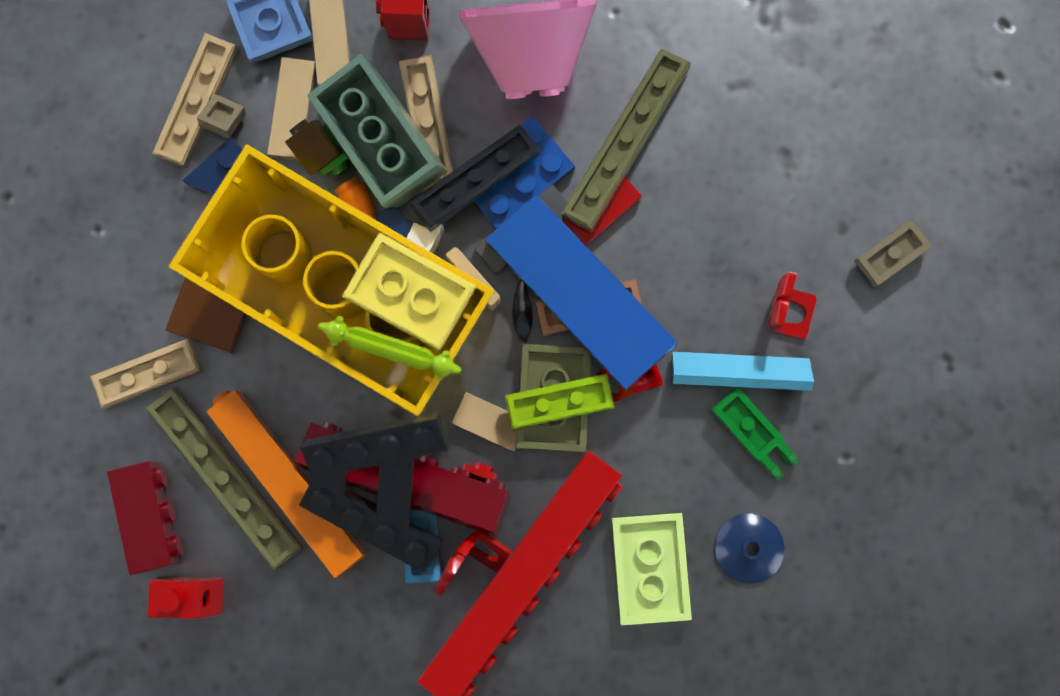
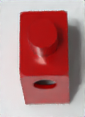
M156 577L150 580L148 618L197 619L222 614L224 578ZM206 591L207 600L205 606H203L202 598Z

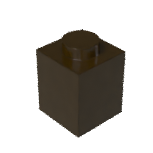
M306 119L300 121L289 130L292 136L285 141L286 145L310 176L318 173L319 170L343 153L319 120L309 123Z

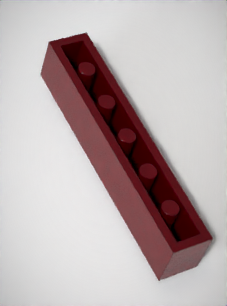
M325 421L322 423V426L310 422L303 442L309 439L341 433L343 429ZM299 449L294 462L302 469L309 471L301 449ZM427 456L419 457L418 460L414 458L412 508L477 531L485 532L494 537L497 536L511 498L509 492L504 490L505 485L490 478H485L484 482L472 479V474L469 471L453 466L451 471L438 467L439 462ZM379 465L348 471L347 485L378 495Z

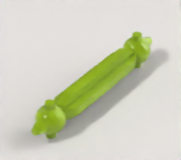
M337 316L330 323H319L318 328L326 333L328 339L331 340L330 344L333 346H337L338 342L344 340L352 348L420 370L432 369L438 380H443V377L449 374H460L461 368L453 362L448 351H443L442 354L435 356L429 349L362 327L347 328V325L343 322V317Z

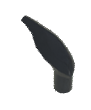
M520 279L514 296L512 316L516 333L526 342L532 329L533 312L527 285Z

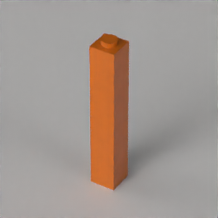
M226 390L215 397L212 401L214 406L206 412L334 578L340 577L364 558L367 553L352 534L298 506L311 480L300 466L294 462L293 457L245 395L237 390L232 392Z

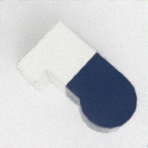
M394 208L381 211L376 221L433 254L444 233L442 224L430 232L427 227L406 219L402 212Z

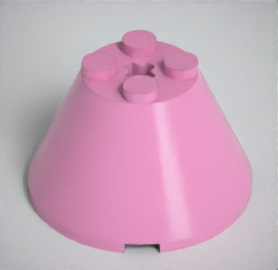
M551 0L459 10V18L502 92H505L506 99L524 98L527 94H532V91L539 90V96H554L565 91L564 86L569 85L597 6V0Z

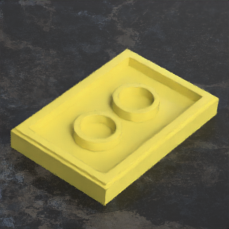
M379 233L342 297L432 348L441 351L473 295L476 286Z

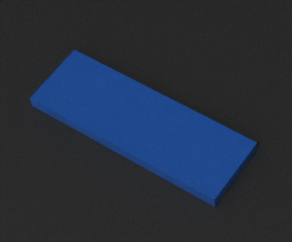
M537 195L485 239L486 243L625 391L677 345L678 342Z

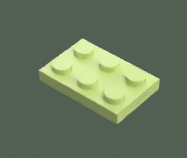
M682 513L611 518L620 625L692 620Z

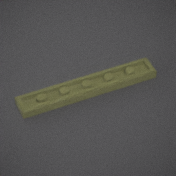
M660 49L562 211V218L592 233L690 69L689 61L664 49Z
M172 387L146 408L154 421L273 570L279 568L303 548L176 388Z

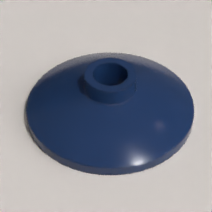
M746 513L734 516L722 525L715 539L714 550L716 560L726 575L741 583L755 584L769 579L777 572L784 558L785 547L783 537L773 522L761 515ZM750 542H754L758 547L757 553L753 556L748 555L746 552V546Z

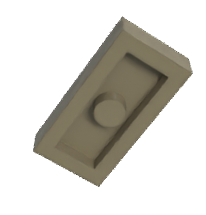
M911 219L854 261L875 288L931 248L932 244Z

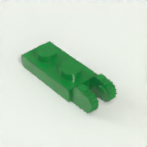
M735 387L710 409L756 462H760L761 466L776 481L784 475L781 469L767 456L772 449L776 448L787 464L794 467L799 463L797 456L783 441L784 437L739 387Z

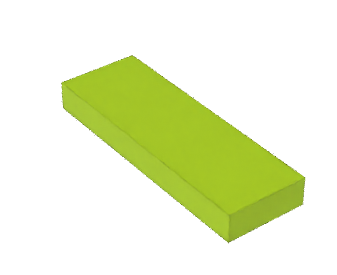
M607 374L504 396L511 430L615 408Z

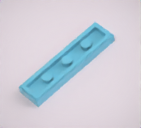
M672 352L673 384L812 391L814 384L809 358Z

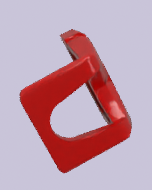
M789 272L782 276L778 282L767 326L772 331L805 339L808 335L817 298L813 294L795 290L794 285L797 274ZM789 301L800 305L804 309L805 317L802 322H785Z
M473 532L462 542L445 566L434 588L435 593L440 597L443 595L468 555L493 571L498 572L510 555L511 550L485 532ZM477 539L493 550L498 557L490 556L473 547Z

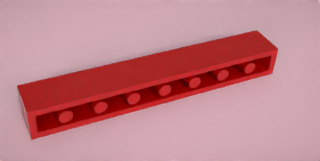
M589 450L586 452L417 683L434 696L471 695L475 689V686L471 683L478 672H481L483 675L487 673L497 659L492 653L501 642L505 646L509 643L518 630L513 624L521 614L527 617L539 602V599L535 597L542 585L549 588L560 573V570L556 568L563 556L567 559L573 556L581 544L577 537L584 528L591 531L602 516L597 511L605 499L611 503L623 487L618 483L622 477L620 473Z

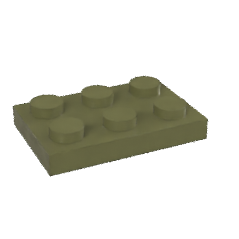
M522 344L519 392L589 378L591 354L586 348ZM588 414L517 429L516 448L585 453Z

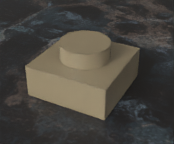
M214 94L197 117L200 127L229 139L246 113L244 106Z

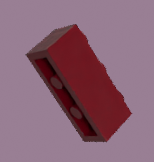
M146 461L107 471L129 576L181 563L180 555L183 554V546L179 535L174 533L172 521H175V510L170 500L167 501L164 487L168 485L165 469L159 466V462Z

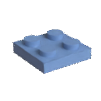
M225 0L251 64L313 41L298 0Z

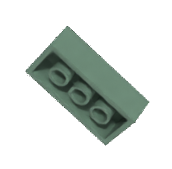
M362 54L358 55L307 95L383 207L398 209L447 172L375 65Z

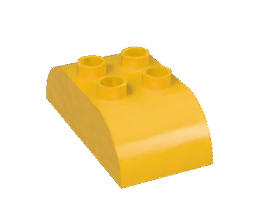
M247 144L168 266L231 306L416 416H420L441 381L436 379V374L432 369L420 370L352 348L344 340L338 342L337 346H333L330 344L331 340L328 339L326 333L318 328L319 323H330L337 316L343 317V322L347 325V328L362 327L429 349L435 356L442 354L443 351L450 352L449 356L454 360L495 292L494 289ZM379 233L476 286L473 295L441 351L432 348L342 297Z

